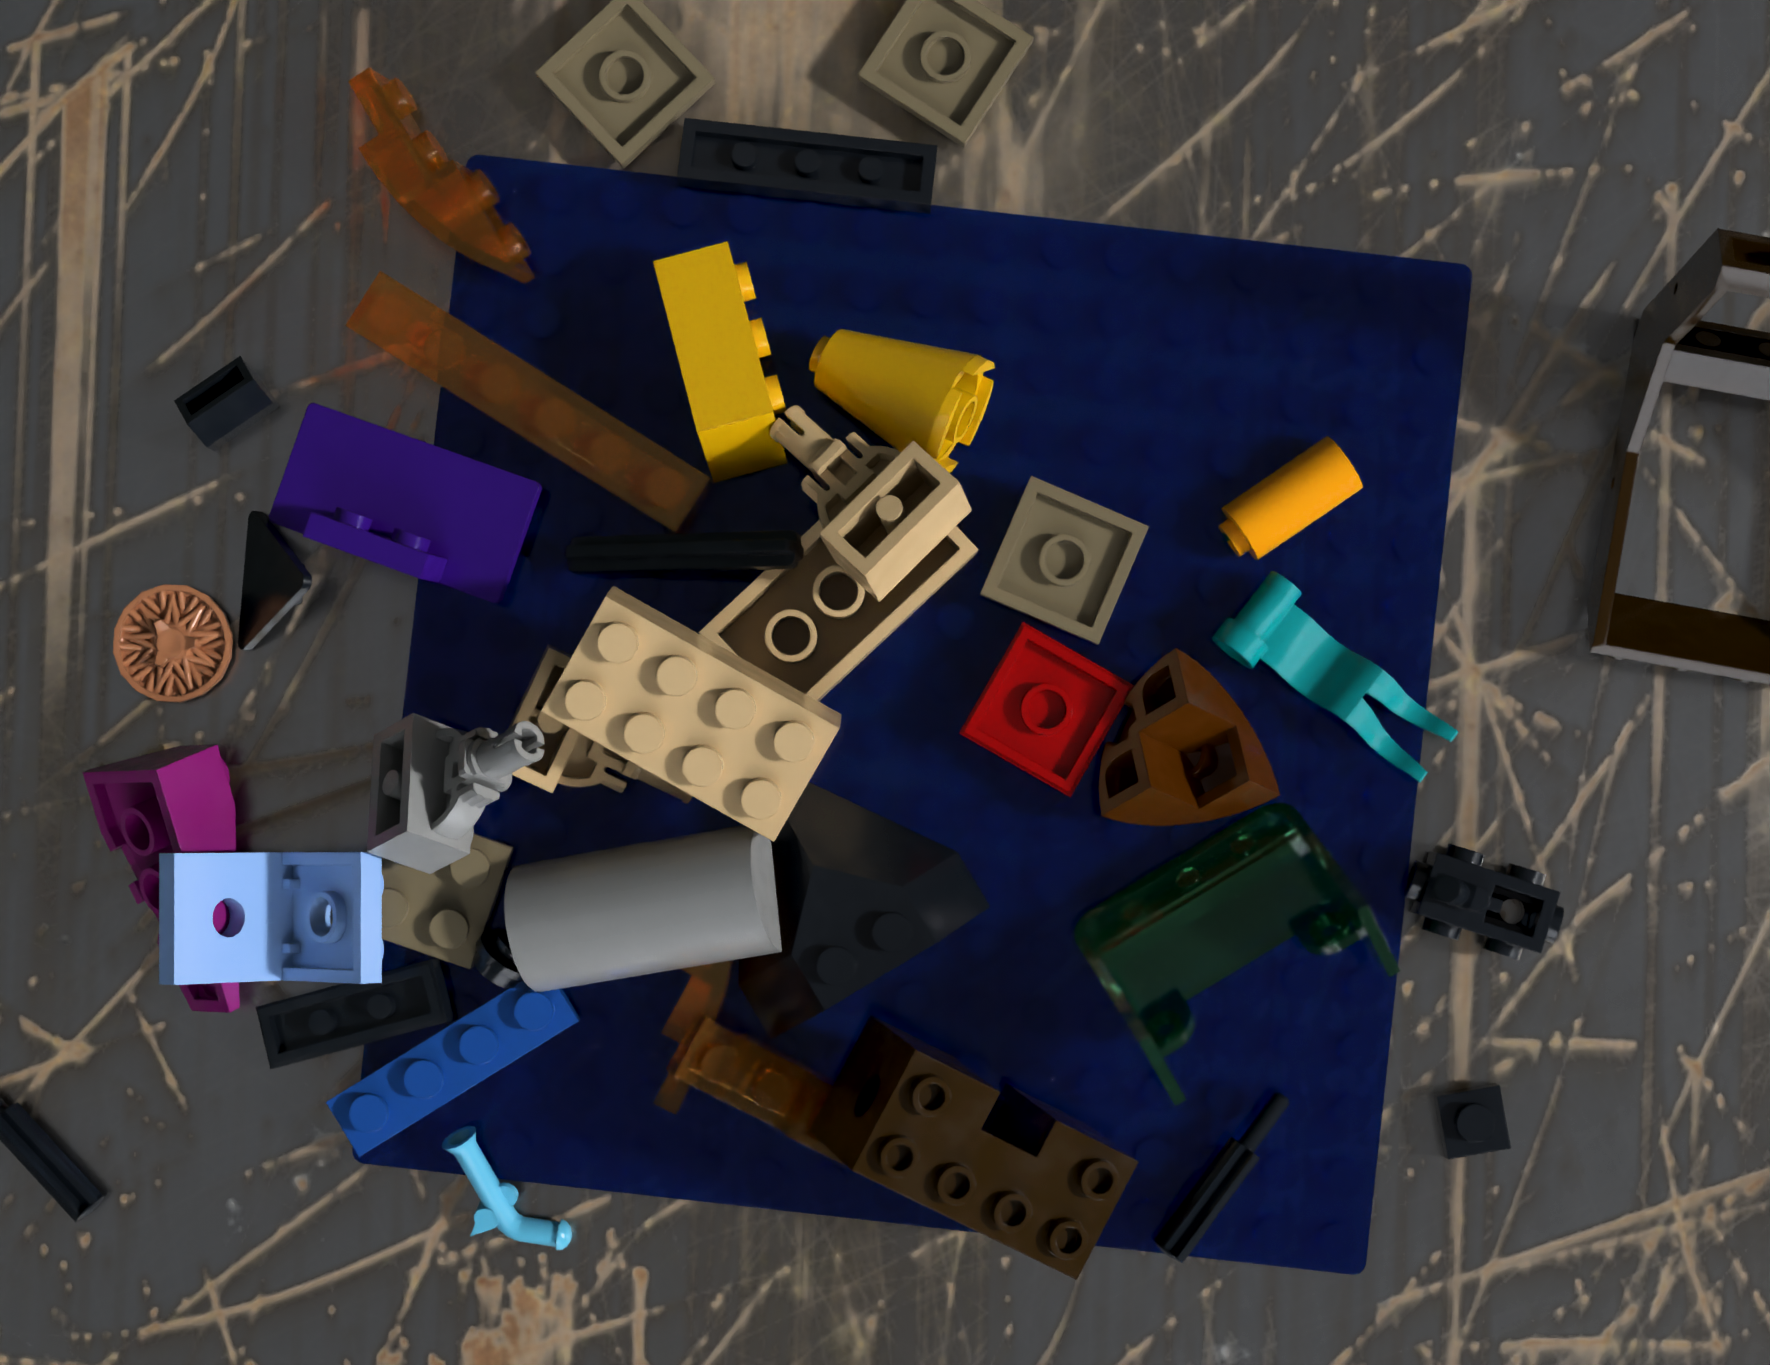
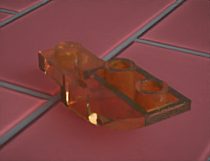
M370 67L349 80V84L379 135L358 149L377 178L396 201L424 228L445 244L475 262L523 284L534 279L535 276L525 258L531 255L529 245L513 223L509 222L506 225L503 223L493 206L500 201L495 187L482 170L477 169L473 172L453 159L448 162L446 153L432 133L428 130L421 132L411 113L418 109L416 102L405 85L397 77L389 80Z
M697 1012L666 1070L673 1077L780 1129L789 1138L844 1164L809 1131L835 1081L743 1032L739 1034Z

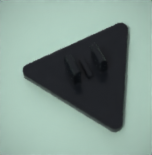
M251 511L248 517L238 647L241 650H252L293 606L300 605L303 602L302 597L312 585V576L305 568V565L301 563L266 515L260 511Z

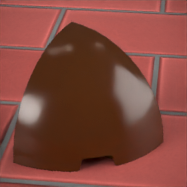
M1175 648L1157 661L1129 692L1124 703L1131 709V713L1124 725L1119 740L1117 742L1107 741L1102 754L1099 774L1101 816L1137 825H1185L1231 816L1280 796L1271 764L1249 721L1225 688L1209 671L1189 655Z

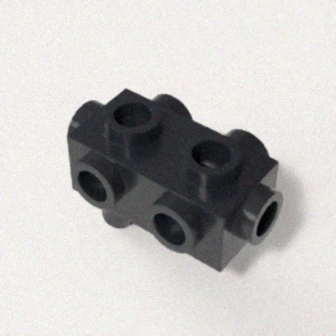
M1448 844L1445 855L1429 852L1426 863L1418 860L1414 862L1406 882L1404 896L1414 899L1411 912L1425 917L1421 929L1454 940H1459L1462 929L1486 936L1482 949L1520 960L1523 948L1542 953L1545 942L1552 944L1555 941L1562 924L1564 908L1557 905L1561 892L1543 887L1546 874L1509 863L1506 874L1482 867L1485 858L1484 854L1452 844ZM1509 899H1515L1521 906V915L1513 923H1507L1500 915L1503 902Z

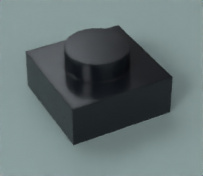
M1492 1083L1433 1094L1445 1158L1449 1160L1511 1149L1500 1085Z

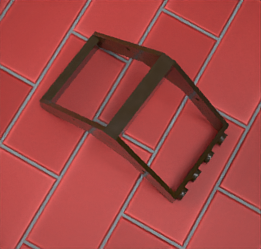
M1717 228L1643 310L1633 340L1587 602L1589 646L1591 653L1606 655L1616 660L1630 659L1669 666L1672 669L1683 672L1697 671L1730 677L1744 683L1758 682L1770 685L1769 620L1615 593L1639 452L1663 382L1770 401V333L1701 320L1728 291L1770 298V238Z

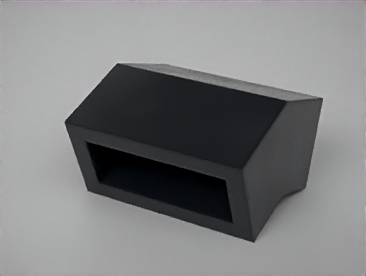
M241 356L174 400L186 424L203 444L213 451H216L280 407L259 375L252 371Z

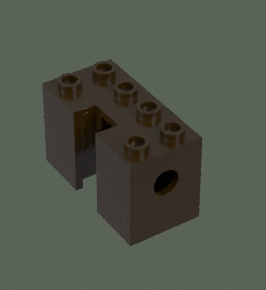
M870 1015L809 1130L851 1171L1075 1280L1078 1279L1139 1161L1085 1122L1007 1083L1000 1093V1091L952 1055L873 1015ZM1000 1094L1005 1100L989 1131L983 1128V1125Z

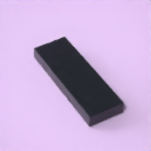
M430 959L383 972L382 983H342L256 1007L270 1069L288 1066L455 1021L440 959Z

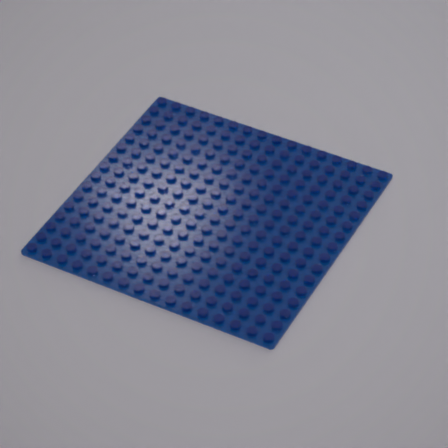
M474 155L470 157L465 169L434 445L539 482L542 485V491L501 603H492L440 583L418 578L402 719L415 713L451 728L470 732L482 726L490 728L500 735L508 729L547 645L549 644L573 655L612 586L617 587L698 633L765 571L735 570L576 575L568 570L567 559L564 557L565 546L570 545L571 539L574 537L794 530L801 537L819 520L817 503L802 490L801 483L807 475L820 485V483L814 478L812 472L785 447L787 464L714 483L696 431L653 261L728 241L734 264L747 261L757 299L746 301V310L749 320L762 317L772 355L760 358L764 377L777 374L786 410L794 405L800 406L805 411V414L833 439L836 438L843 442L847 449L859 459L860 457L851 450L845 439L852 432H855L870 446L895 448L814 386L815 373L809 370V361L816 344L823 336L831 338L837 330L845 329L978 354L994 362L995 368L983 373V376L994 380V384L978 430L969 447L958 442L948 456L959 462L950 474L960 482L972 509L957 527L979 550L965 566L819 701L842 714L840 729L809 781L957 851L991 907L905 963L827 1010L773 1039L769 1037L738 985L739 959L562 988L579 1015L580 1021L359 1157L352 1147L354 1158L363 1164L465 1175L455 1156L443 1149L442 1143L446 1137L457 1129L465 1126H474L476 1128V1142L498 1179L979 1233L851 1171L809 1131L870 1015H873L952 1055L1000 1091V1093L1007 1083L1085 1122L1139 1161L1095 1246L1163 1253L1153 1242V1239L1156 1238L1229 1138L1232 1136L1239 1141L1274 1092H1280L1290 1100V1105L1254 1152L1261 1159L1188 1256L1350 1275L1361 1273L1367 1261L1406 898L1404 891L1408 879L1418 781L1377 754L1342 719L1297 692L1262 660H1259L1253 669H1249L1221 650L1213 642L1212 637L1227 617L1235 619L1271 571H1275L1287 578L1301 591L1302 595L1295 602L1297 607L1309 615L1336 641L1386 671L1408 696L1426 709L1472 285V272L1470 268L1459 263L931 205L930 214L704 190L678 187L676 176L487 155ZM784 413L775 415L776 420L780 417L798 435H800L790 425L791 420L788 419ZM1329 436L1333 439L1352 463L1362 481L1363 488L1259 560H1255L1249 552L1238 557L1227 543L1230 539L1218 528V525L1228 519L1221 508L1324 437ZM1031 476L1149 526L1099 645L1092 644L980 595ZM1022 622L1134 686L1157 661L1177 648L1209 671L1239 706L1255 731L1268 757L1278 784L1280 796L1231 816L1185 825H1137L1101 816L1099 774L1102 754L1107 741L1117 742L1120 738L1124 725L1131 713V709L1125 703L1071 797L1064 795L958 733ZM1365 694L1363 699L1371 707L1385 731L1404 751L1420 764L1424 729L1405 721L1388 710L1376 699ZM609 767L606 768L607 772L627 781V785L622 793L602 784L576 788L558 783L553 793H550L512 775L510 787L500 792L498 800L485 806L481 816L473 826L475 834L515 847L486 931L506 929L504 913L505 888L510 871L516 865L743 824L693 796L690 802L685 804L668 793L640 780L629 778ZM383 940L382 973L430 959H438ZM440 959L455 1021L364 1045L360 1081L509 988H503L488 981L479 973L475 965L472 969H467ZM1000 1094L983 1125V1128L989 1131L1005 1100Z

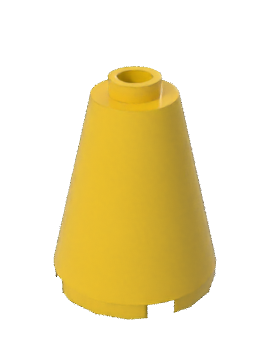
M845 329L837 330L831 338L823 336L816 344L809 361V370L815 373L814 386L896 450L902 452L912 441H915L949 473L954 470L959 462L948 456L958 442L969 447L985 414L994 380L983 376L984 372L995 368L994 362L981 355Z

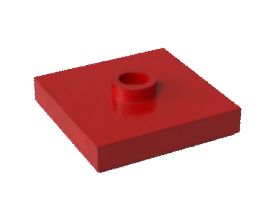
M1022 622L958 734L1064 795L1071 797L1134 685Z

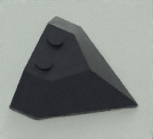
M808 782L774 842L771 841L782 952L739 959L738 985L769 1037L773 1039L827 1010L933 946L991 906L957 851Z

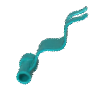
M1271 571L1235 619L1226 618L1213 635V642L1227 655L1249 669H1253L1257 662L1262 660L1297 692L1346 722L1377 754L1421 783L1428 772L1390 737L1371 707L1363 699V696L1365 694L1371 696L1405 721L1449 742H1452L1459 732L1416 703L1407 695L1395 679L1378 665L1349 650L1330 636L1309 615L1295 605V602L1302 595L1301 591L1287 578L1275 571Z

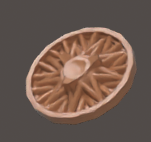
M163 584L141 592L124 607L114 628L113 654L120 674L135 691L156 701L183 703L205 695L223 678L232 659L233 633L226 613L209 595L187 585Z

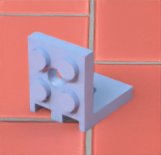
M368 852L159 853V984L188 985L281 980L352 984L382 983V959L384 955L382 940V894L384 890L382 857ZM223 901L229 909L230 920L227 929L220 935L213 924V912L216 905ZM331 909H332V914H333L332 925H331V921H330V911H331Z

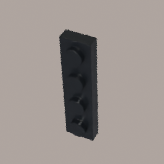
M685 118L677 183L678 187L930 214L938 145Z

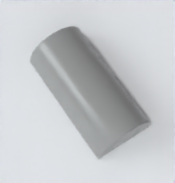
M745 825L519 864L513 867L507 879L504 913L510 950L522 979L528 987L536 992L782 952L771 840Z

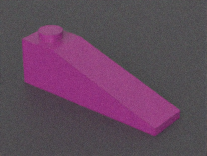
M217 744L177 746L82 772L100 832L110 852L121 848L137 878L136 881L128 885L136 903L146 902L156 915L158 921L159 853L236 852L235 802L229 785V770L221 758ZM223 901L216 905L213 912L214 927L221 935L227 929L230 920L229 909ZM239 982L179 985L192 1011L230 1013L240 1008Z

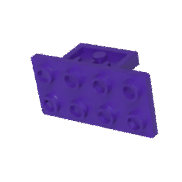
M310 403L307 406L269 514V520L274 524L302 533L303 537L413 577L440 583L498 604L503 601L541 494L542 485L531 479L316 403Z

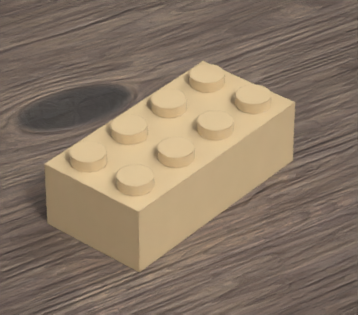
M818 520L801 536L804 555L803 559L799 560L796 568L765 570L698 633L813 699L820 701L977 554L979 549L957 526L878 602L834 561L819 535L823 528L820 520Z
M612 586L605 596L541 710L546 715L773 842L776 840L840 729L842 714L615 586Z

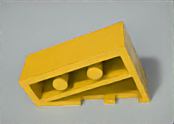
M728 241L653 261L696 431L713 482L716 483L787 464L783 445L770 437L771 427L776 421L775 415L784 413L786 406L777 374L764 377L760 358L772 354L762 317L749 320L745 302L757 299L747 261L734 264Z

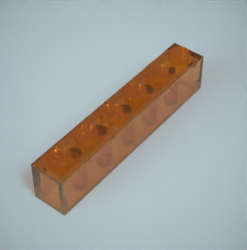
M382 271L378 273L345 325L362 339L673 534L685 531L714 485L709 476Z

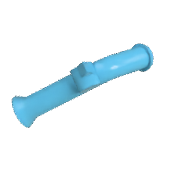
M465 1126L457 1129L445 1138L442 1148L455 1156L480 1199L474 1214L475 1224L470 1236L497 1227L504 1235L516 1241L556 1247V1250H563L568 1246L572 1238V1229L567 1221L561 1219L558 1222L525 1217L516 1211L513 1205L518 1199V1190L510 1183L499 1182L476 1142V1128L474 1126Z

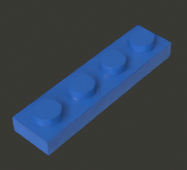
M521 981L514 988L504 991L328 1100L326 1104L360 1157L581 1019L563 989L536 992L528 987L524 981Z

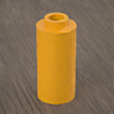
M1326 436L1223 506L1221 511L1226 521L1218 525V528L1238 557L1248 552L1255 560H1259L1363 488V484L1345 453L1333 439Z

